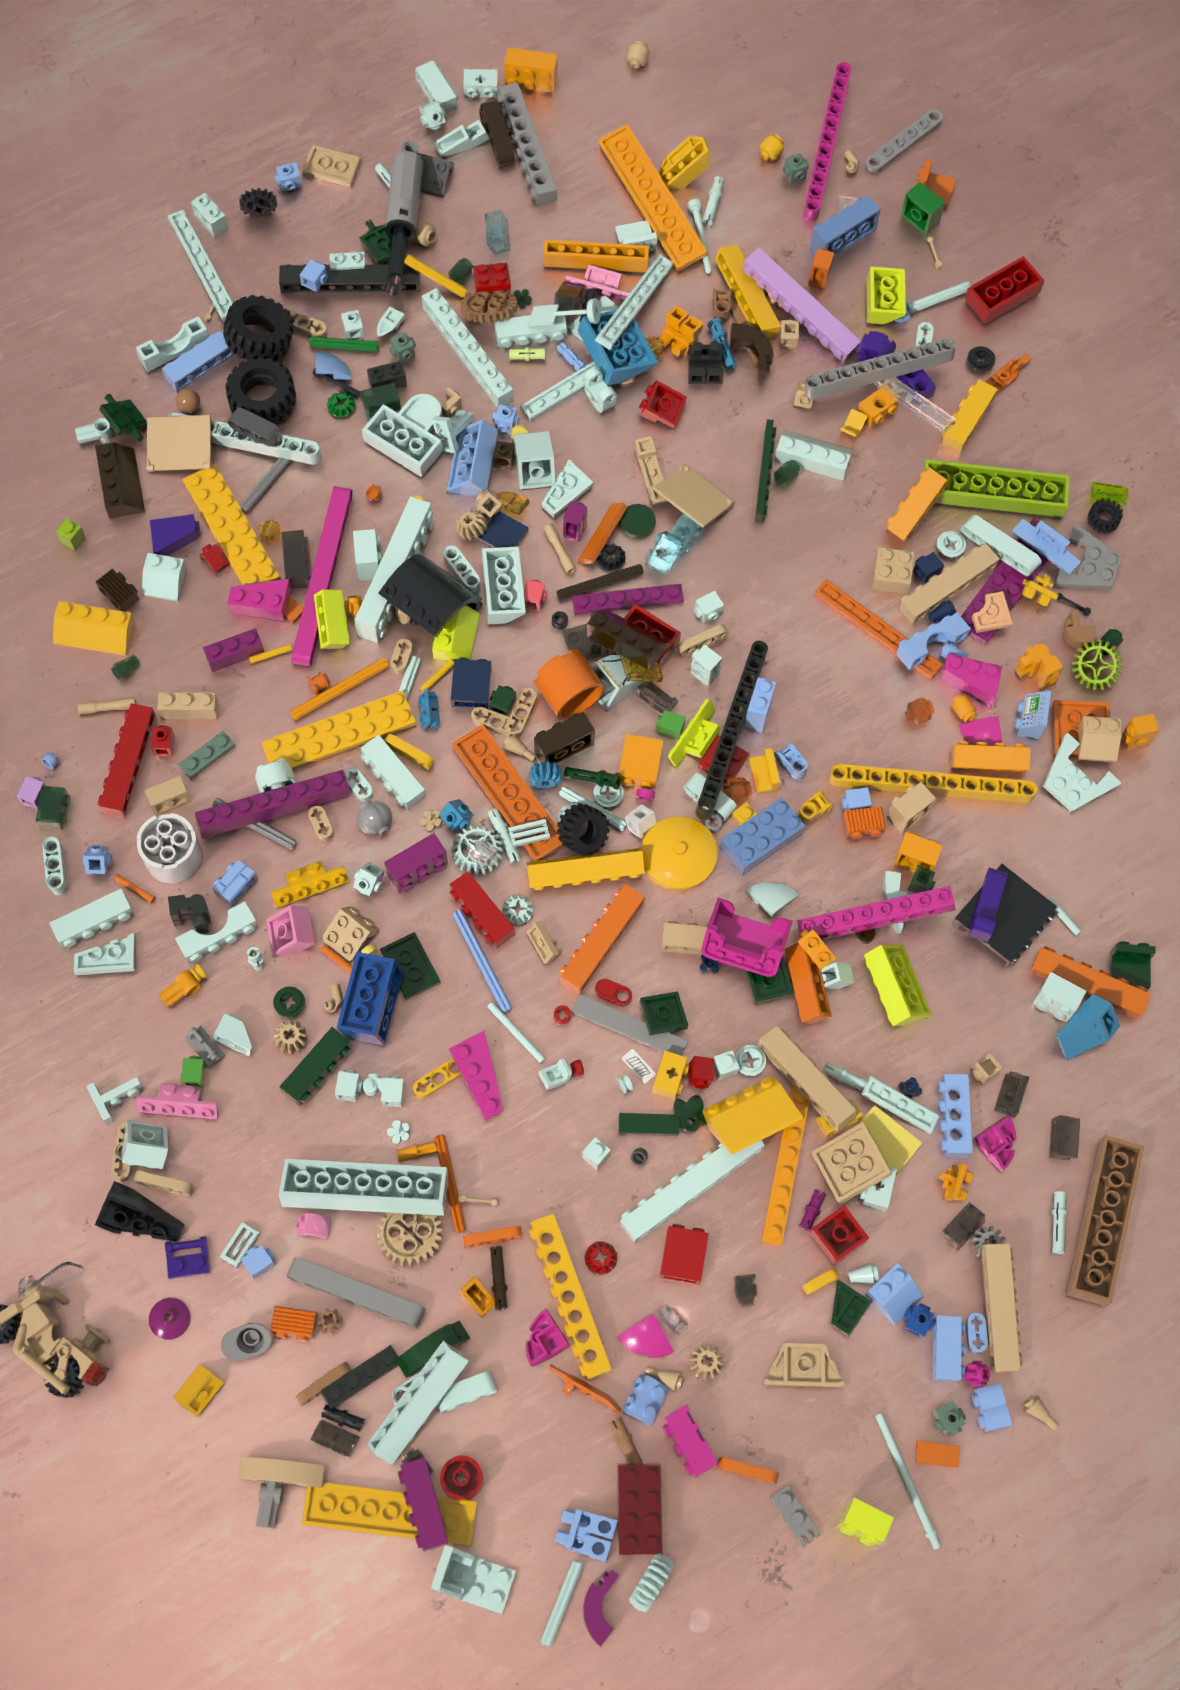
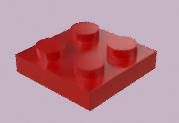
M508 263L473 266L476 293L481 291L511 290Z
M719 735L716 736L698 763V767L706 772L710 769L721 737ZM735 746L723 782L731 785L748 759L749 752Z

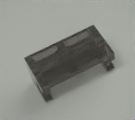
M649 677L637 687L636 696L661 715H663L664 710L671 712L678 704L677 698L670 697L653 684Z
M1010 1071L1009 1074L1005 1073L994 1111L1015 1118L1019 1113L1029 1076Z
M1064 1115L1052 1118L1049 1158L1061 1160L1078 1158L1079 1118Z
M969 1202L943 1229L944 1238L946 1241L950 1240L953 1243V1247L959 1251L974 1235V1232L985 1223V1214Z
M321 1420L318 1422L310 1440L351 1459L360 1436L325 1420Z

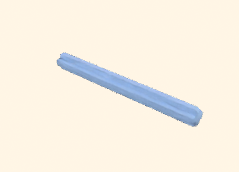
M463 910L455 911L453 917L502 1012L510 1011L512 1005Z

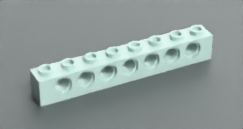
M435 288L422 295L424 311L498 408L499 404L505 406L512 402V387L438 289Z

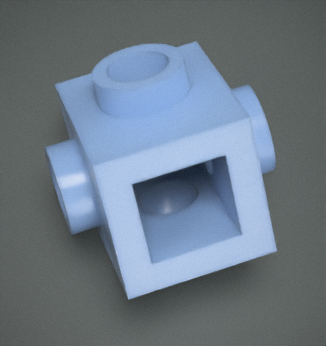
M296 162L276 167L277 175H275L277 185L281 186L282 192L302 187L301 176Z
M499 404L498 410L494 411L492 419L495 422V428L499 432L511 434L512 428L518 425L519 416H517V408Z
M99 844L88 847L86 853L83 854L85 872L88 874L106 873L109 865L112 864V854H109L108 847Z

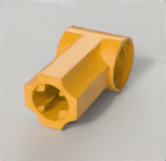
M186 970L175 978V982L158 994L167 1007L170 1008L183 997L196 993L201 985L192 973Z

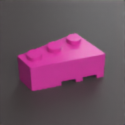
M948 653L943 665L941 680L959 690L966 691L972 695L971 697L980 699L987 703L988 707L992 708L996 700L1003 666Z
M685 1405L666 1416L663 1421L665 1425L662 1428L668 1438H673L675 1442L673 1448L678 1456H683L686 1462L683 1465L689 1476L693 1474L696 1478L715 1467L718 1462L707 1441L700 1433L697 1422H694L688 1412L690 1411L688 1405Z

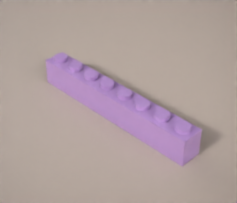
M759 247L744 261L742 266L744 273L752 277L760 288H764L773 300H777L785 311L790 312L794 316L796 321L803 324L811 335H815L824 347H828L836 358L844 362L859 347L861 340Z

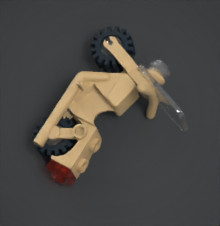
M69 1261L61 1263L38 1280L32 1275L23 1277L18 1283V1298L20 1301L14 1302L10 1306L0 1304V1344L10 1343L9 1340H15L13 1352L39 1373L45 1381H48L45 1386L50 1388L48 1390L50 1393L64 1398L79 1397L83 1392L81 1389L84 1388L82 1382L98 1387L105 1380L106 1374L110 1369L98 1359L99 1355L90 1349H85L83 1347L85 1344L75 1337L73 1340L64 1337L56 1341L53 1340L52 1331L59 1325V1321L48 1306L44 1304L52 1297L62 1305H66L68 1298L58 1290L84 1272L82 1265Z

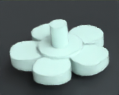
M399 1120L392 1123L394 1128L387 1130V1134L393 1136L392 1141L396 1144L400 1143L401 1139L407 1141L410 1137L406 1133L409 1131L410 1126L407 1123L401 1125Z

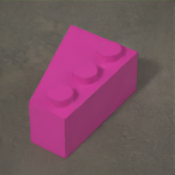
M282 579L231 587L227 601L230 613L285 621L286 608L292 591L290 580Z

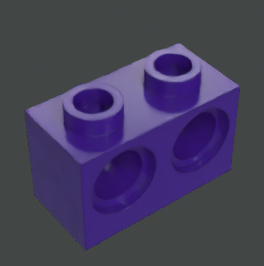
M923 369L897 376L898 385L901 388L903 387L908 398L915 405L934 396L936 385Z

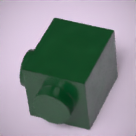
M499 685L497 690H493L491 693L490 710L509 716L516 701V691L509 686L503 687Z

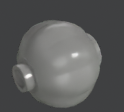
M370 800L360 806V812L357 815V825L364 833L370 835L379 833L381 836L389 831L388 826L392 820V812L385 803L379 801L372 802Z

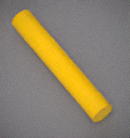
M287 644L250 656V663L253 664L293 651L292 646Z
M450 659L419 687L420 691L423 693L426 688L432 687L453 667L454 661Z

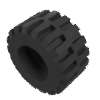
M578 803L577 806L571 805V809L567 808L564 810L565 814H561V821L557 823L559 827L557 834L560 835L558 839L563 842V846L578 854L592 855L593 851H599V847L603 848L605 845L604 841L608 840L607 833H610V828L607 826L610 825L609 821L606 820L607 817L602 811L582 803ZM588 821L587 831L583 836L579 837L581 825Z

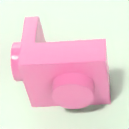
M313 1213L301 1214L296 1222L297 1235L327 1238L330 1217Z

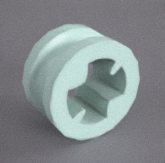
M624 1074L623 1078L617 1077L618 1084L624 1094L627 1093V1090H634L627 1074Z

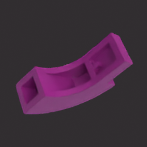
M613 1570L610 1573L605 1572L598 1581L601 1584L600 1587H597L594 1583L590 1585L583 1605L586 1628L592 1639L600 1647L614 1629L606 1622L602 1613L603 1598L619 1576Z

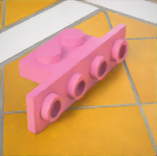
M588 265L584 280L565 276V280L569 282L568 285L578 288L580 285L584 286L585 290L589 288L594 289V291L598 290L601 291L602 295L608 297L616 295L622 301L630 294L618 290L622 274Z
M161 1083L157 1097L141 1095L136 1097L137 1111L140 1113L217 1119L218 1117L217 1102L199 1101L201 1086Z

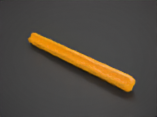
M383 657L304 702L292 709L290 715L294 720H297L388 668L389 663L387 659Z

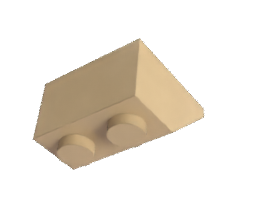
M1083 716L1078 725V743L1080 744L1078 746V760L1117 762L1121 741V719Z

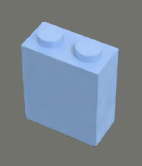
M758 677L748 707L744 729L758 733L763 732L776 682Z

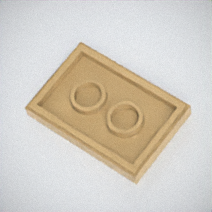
M312 145L302 170V175L352 187L362 159L360 156Z

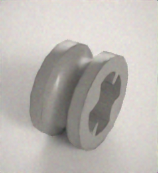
M712 814L711 818L705 820L704 825L711 833H716L721 829L722 819L719 815ZM710 820H713V822L714 820L717 821L716 827L714 825L710 826Z

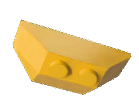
M689 136L665 157L658 174L670 192L685 188L709 167L711 151L704 137Z

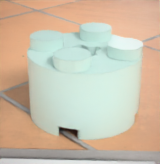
M278 759L273 763L262 764L256 768L255 780L260 793L297 783L292 767L285 759Z

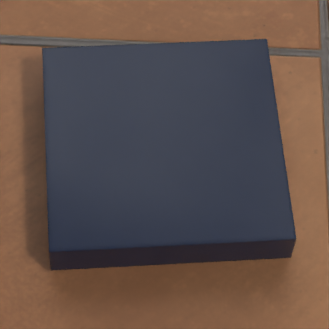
M498 511L487 524L484 535H480L478 540L491 548L517 547L528 532L529 527Z

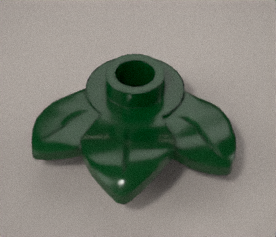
M699 1095L692 1096L687 1102L676 1098L674 1101V1114L680 1119V1125L684 1131L695 1132L699 1126L707 1124L702 1112L704 1103ZM688 1119L692 1120L693 1124H689Z

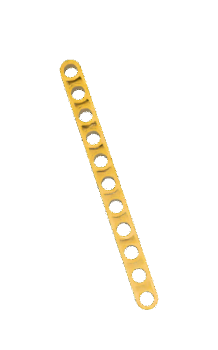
M844 764L834 765L829 775V782L835 787L854 789L868 787V790L906 793L905 791L913 785L910 780H915L918 784L922 782L933 796L1024 804L1030 803L1038 790L1034 782L1026 780ZM839 773L842 775V778H837L834 774ZM853 775H859L861 779L857 780ZM872 777H878L880 781H874ZM892 778H895V779H897L899 782H898V783H894V782L891 781V779H892ZM929 782H934L937 786H931ZM948 783L954 784L955 788L949 787ZM966 785H972L974 789L971 790ZM985 787H991L993 791H988ZM1005 788L1010 789L1012 793L1006 792ZM1023 790H1028L1031 794L1028 795Z

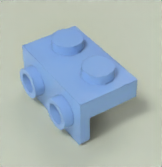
M640 1374L633 1384L630 1396L625 1401L623 1413L638 1419L646 1425L652 1426L669 1387L650 1376Z

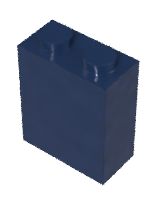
M468 658L454 659L451 707L469 709L483 707L489 709L491 661L486 659L469 660Z

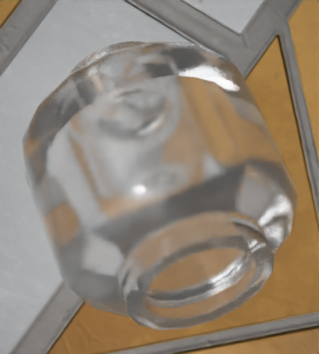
M477 840L469 850L471 853L470 859L481 868H486L488 865L492 867L498 860V857H496L498 849L487 840Z
M667 1304L660 1309L658 1323L669 1335H680L687 1329L688 1315L677 1304L670 1306Z

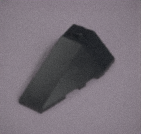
M116 1181L113 1182L95 1222V1226L112 1233L121 1234V1232L132 1233V1236H140V1234L151 1235L154 1239L176 1242L185 1225L133 1188Z

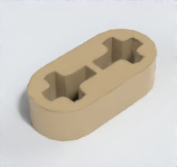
M401 639L396 643L390 662L391 669L396 674H402L407 669L413 653V646L410 640ZM404 645H406L407 649H405L404 654H402L401 648H403ZM402 659V665L396 667V664Z
M313 806L308 812L311 825L319 840L328 841L333 837L330 821L321 806ZM315 812L320 814L321 821L318 822L317 818L314 817ZM321 826L328 830L327 835L321 833Z

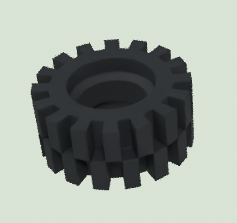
M1102 498L1100 501L1097 500L1095 504L1093 503L1087 520H1090L1089 526L1093 524V530L1097 528L1098 533L1103 530V534H1106L1107 531L1111 533L1117 529L1123 517V510L1120 509L1119 504L1115 505V500L1110 502L1109 498L1106 501ZM1099 512L1109 513L1112 519L1103 520L1099 517Z

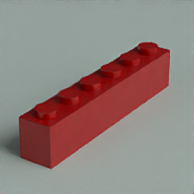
M130 703L129 709L125 711V723L119 731V743L115 744V756L109 763L108 770L110 772L108 778L104 779L103 795H100L98 799V806L104 814L125 818L156 716L152 707Z

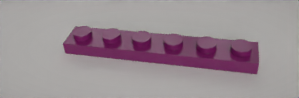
M672 584L573 595L572 601L574 615L596 613L599 610L617 611L631 609L634 604L641 608L684 603L682 585Z

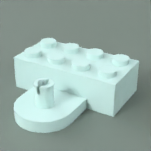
M418 394L409 399L398 413L383 404L362 429L363 440L422 477L443 452L442 440L429 433L434 428L432 419L435 416L441 417L440 403L431 395Z

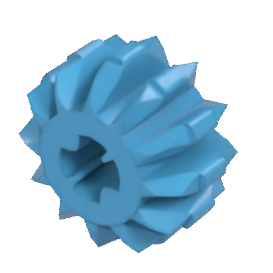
M541 762L531 767L530 780L536 788L551 789V787H557L561 783L562 773L560 766L556 765V763Z

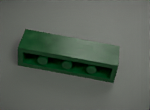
M331 1027L279 1086L281 1092L298 1106L308 1102L312 1096V1091L315 1088L321 1087L325 1081V1076L329 1072H334L338 1066V1061L342 1057H347L351 1052L352 1045L350 1040Z

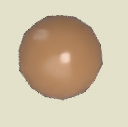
M182 389L177 393L176 405L179 410L184 413H192L199 408L201 402L197 392Z

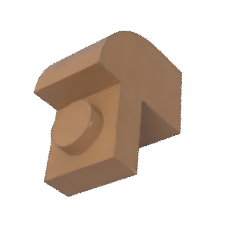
M1071 610L1065 619L1066 627L1062 633L1064 642L1074 650L1082 648L1085 651L1084 644L1087 643L1089 647H1092V640L1095 641L1096 646L1095 626H1080L1079 610Z

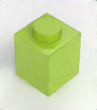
M68 518L56 530L59 541L74 551L85 538L82 527Z

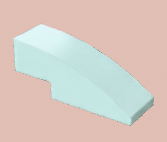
M477 120L466 128L461 125L433 143L440 156L445 157L472 149L489 140V136L480 120Z
M885 872L883 877L884 901L907 896V892L899 891L901 873ZM904 922L892 925L896 934H901Z

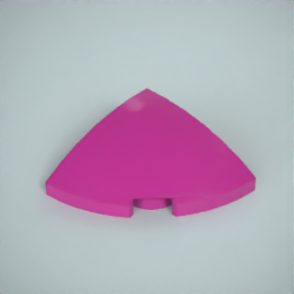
M998 716L978 719L959 725L960 732L965 741L969 742V745H972V743L976 745V742H987V746H995V743H1002Z
M1010 1115L997 1121L974 1137V1140L984 1154L1000 1171L1007 1168L1015 1153V1150L1011 1149L1013 1147V1140H1016V1131Z
M544 1309L535 1318L530 1327L532 1331L530 1342L526 1341L527 1358L532 1367L547 1361L570 1347L547 1309Z
M654 1314L617 1336L623 1346L636 1355L641 1353L648 1355L649 1358H659L674 1352Z

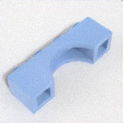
M958 613L952 616L947 615L941 622L933 623L925 631H918L912 638L901 641L896 655L911 670L924 663L928 654L927 645L929 643L952 642L956 645L967 638L971 628Z

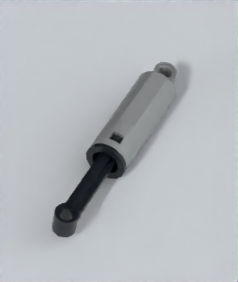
M407 140L402 144L401 151L395 154L392 161L385 233L392 239L389 273L384 286L385 291L392 296L399 295L402 291L405 281L403 266L406 241L413 239L416 235L423 160L418 155L419 146L412 140Z

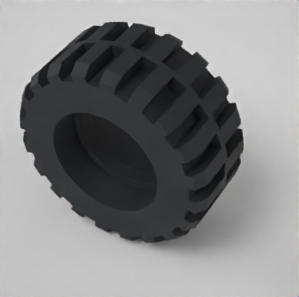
M250 295L248 298L245 296L236 300L229 307L223 328V337L230 350L234 354H238V357L242 360L247 359L248 361L249 358L258 359V357H264V359L272 358L277 361L287 353L294 331L293 319L289 316L290 313L287 309H283V305L279 302H274V299H267L262 295L259 297ZM258 325L267 329L270 334H258L246 326Z
M249 358L247 362L242 361L239 363V367L235 366L231 370L232 374H229L227 377L225 389L232 414L240 407L275 425L279 424L278 421L280 420L284 421L287 418V414H291L296 403V392L292 375L287 367H283L281 362H274L272 358ZM266 384L277 389L271 397L265 400H252L245 396L252 387Z

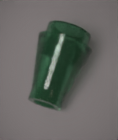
M133 654L126 659L114 663L111 671L117 679H125L140 664V661Z

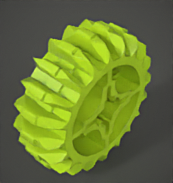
M1092 640V647L1085 643V651L1082 648L1078 649L1082 654L1081 656L1078 654L1074 655L1079 660L1072 661V664L1078 665V668H1073L1072 670L1073 672L1079 671L1075 678H1083L1080 681L1081 685L1087 681L1086 688L1089 689L1090 685L1094 684L1093 690H1097V685H1100L1101 690H1104V683L1111 687L1112 685L1109 681L1112 679L1116 683L1117 679L1114 676L1122 675L1117 669H1123L1122 665H1118V663L1123 662V658H1116L1121 653L1120 651L1113 653L1116 649L1115 645L1109 649L1110 643L1108 641L1105 646H1102V640H1099V645L1095 646V641ZM1097 650L1096 656L1092 661H1083L1088 653ZM1102 651L1107 652L1112 657L1114 664L1102 660ZM1098 656H1100V664L1103 663V665L1105 666L1100 667L1098 670V674L1096 675L1095 667H1092V665L1088 664H1095L1098 660ZM1082 667L1091 668L1094 671L1093 680L1084 674ZM1113 669L1107 678L1099 680L1102 670Z

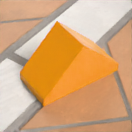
M475 1276L459 1290L460 1296L481 1317L495 1305V1300Z

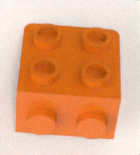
M926 160L925 165L920 167L918 176L921 178L916 180L915 185L921 182L945 201L944 207H948L956 180L930 172L933 161Z

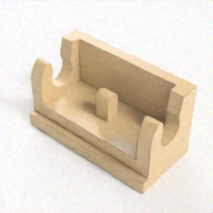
M180 776L144 790L155 816L191 802Z

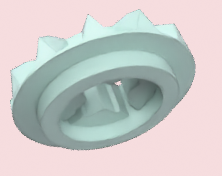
M947 531L938 537L936 546L938 547V552H941L944 557L948 556L952 559L964 553L966 542L961 534ZM948 542H949L950 544H953V543H954V544H955V545H954V548H952V547H947Z
M597 784L594 787L593 796L595 802L601 807H607L608 809L614 806L617 807L623 799L624 792L621 785L618 790L609 786L599 787ZM607 788H609L610 793L614 794L610 796L609 800L606 795H603L606 793Z
M520 894L516 896L511 895L504 902L502 907L503 915L512 924H524L533 915L532 902L527 896L524 897ZM519 903L520 908L523 910H520L517 916L513 908H516V905Z
M743 1046L735 1055L740 1068L739 1072L745 1076H756L766 1066V1056L757 1046ZM748 1054L751 1059L756 1060L753 1062L752 1068L749 1063H744V1061H747Z

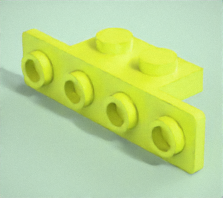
M706 699L700 706L674 748L671 749L668 758L673 766L678 767L686 754L702 758L720 732L721 728L718 724L709 722L716 710L710 699Z

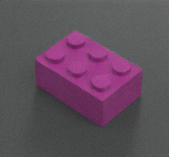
M433 833L388 859L384 864L388 878L397 892L400 893L402 891H409L419 881H426L434 872L444 870L446 865H448L445 848L436 834Z

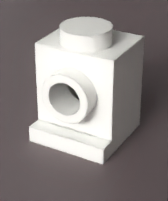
M642 804L625 816L628 831L640 839L643 837L644 832L657 823L655 812Z

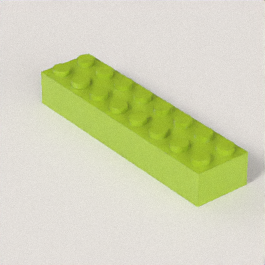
M925 459L922 472L930 467L950 481L935 503L1062 518L1067 511L1070 475Z

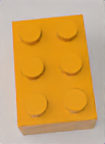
M508 47L504 62L505 85L518 82L519 87L522 89L554 93L558 77V54Z

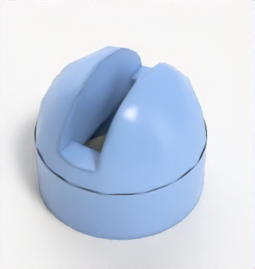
M51 752L45 754L41 759L43 764L49 769H53L58 764V756L54 757L55 753Z

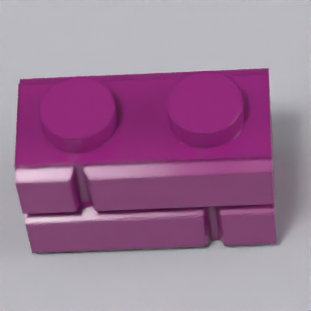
M570 502L563 517V536L578 542L581 540L583 532L587 527V507L580 502Z

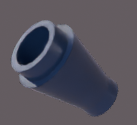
M951 600L943 601L932 612L928 613V617L931 623H935L947 615L952 616L957 612Z

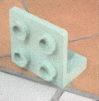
M647 220L615 227L619 244L649 246L648 252L657 249L656 232L652 233Z

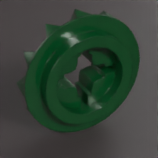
M291 986L284 987L275 994L273 1005L277 1013L285 1018L295 1017V1015L302 1012L305 1006V998L299 989ZM291 996L292 1001L296 1004H291L287 1009V1005L283 1001H288Z

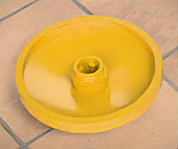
M683 816L669 817L657 822L648 830L641 846L646 873L655 883L670 890H689L704 883L713 873L718 857L717 844L710 830L699 821Z

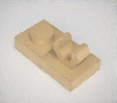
M541 921L535 922L526 932L544 964L550 963L562 952V949L556 950L555 945L557 941H551Z

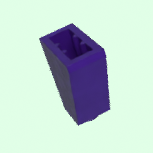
M194 514L150 520L153 553L169 556L197 540V532L201 530L200 523L195 520Z

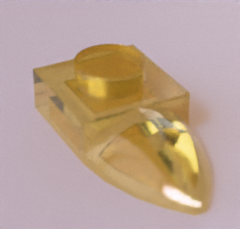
M513 492L497 493L505 510L518 515L530 503L527 497Z

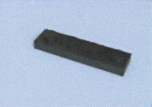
M390 1345L320 1390V1394L330 1410H332L398 1367L395 1360L399 1357Z

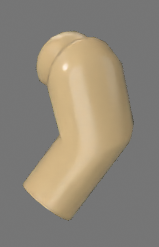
M848 150L844 154L849 161L846 169L849 173H854L858 169L859 160L851 150Z
M339 984L330 987L332 998L324 1003L325 1010L330 1013L337 1011L343 1003Z

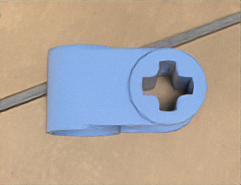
M791 742L781 751L774 753L778 763L784 767L793 779L800 780L805 777L808 766L807 761ZM799 766L802 770H796L794 767Z

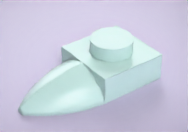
M389 307L378 323V337L384 336L392 330L396 331L405 319V314Z

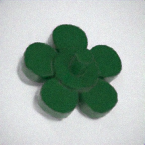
M523 289L522 293L520 290L514 291L517 305L519 304L520 308H525L526 303L530 304L532 302V297L528 296L529 291L527 289Z

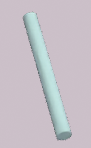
M493 1002L487 1006L539 1063L546 1059Z

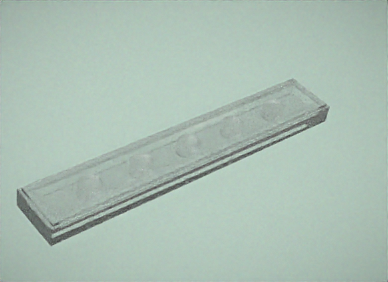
M895 377L872 383L942 433H945L956 423L954 417Z

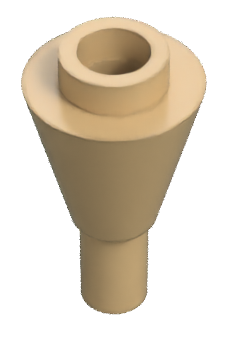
M516 734L513 736L508 735L503 743L506 745L505 750L523 755L532 762L537 756L527 749Z
M648 1366L645 1372L646 1375L657 1378V1380L673 1391H676L677 1388L681 1389L684 1382L682 1371L658 1370Z
M1031 1395L1024 1402L1025 1412L1044 1421L1053 1430L1059 1426L1050 1416L1038 1395L1035 1397Z

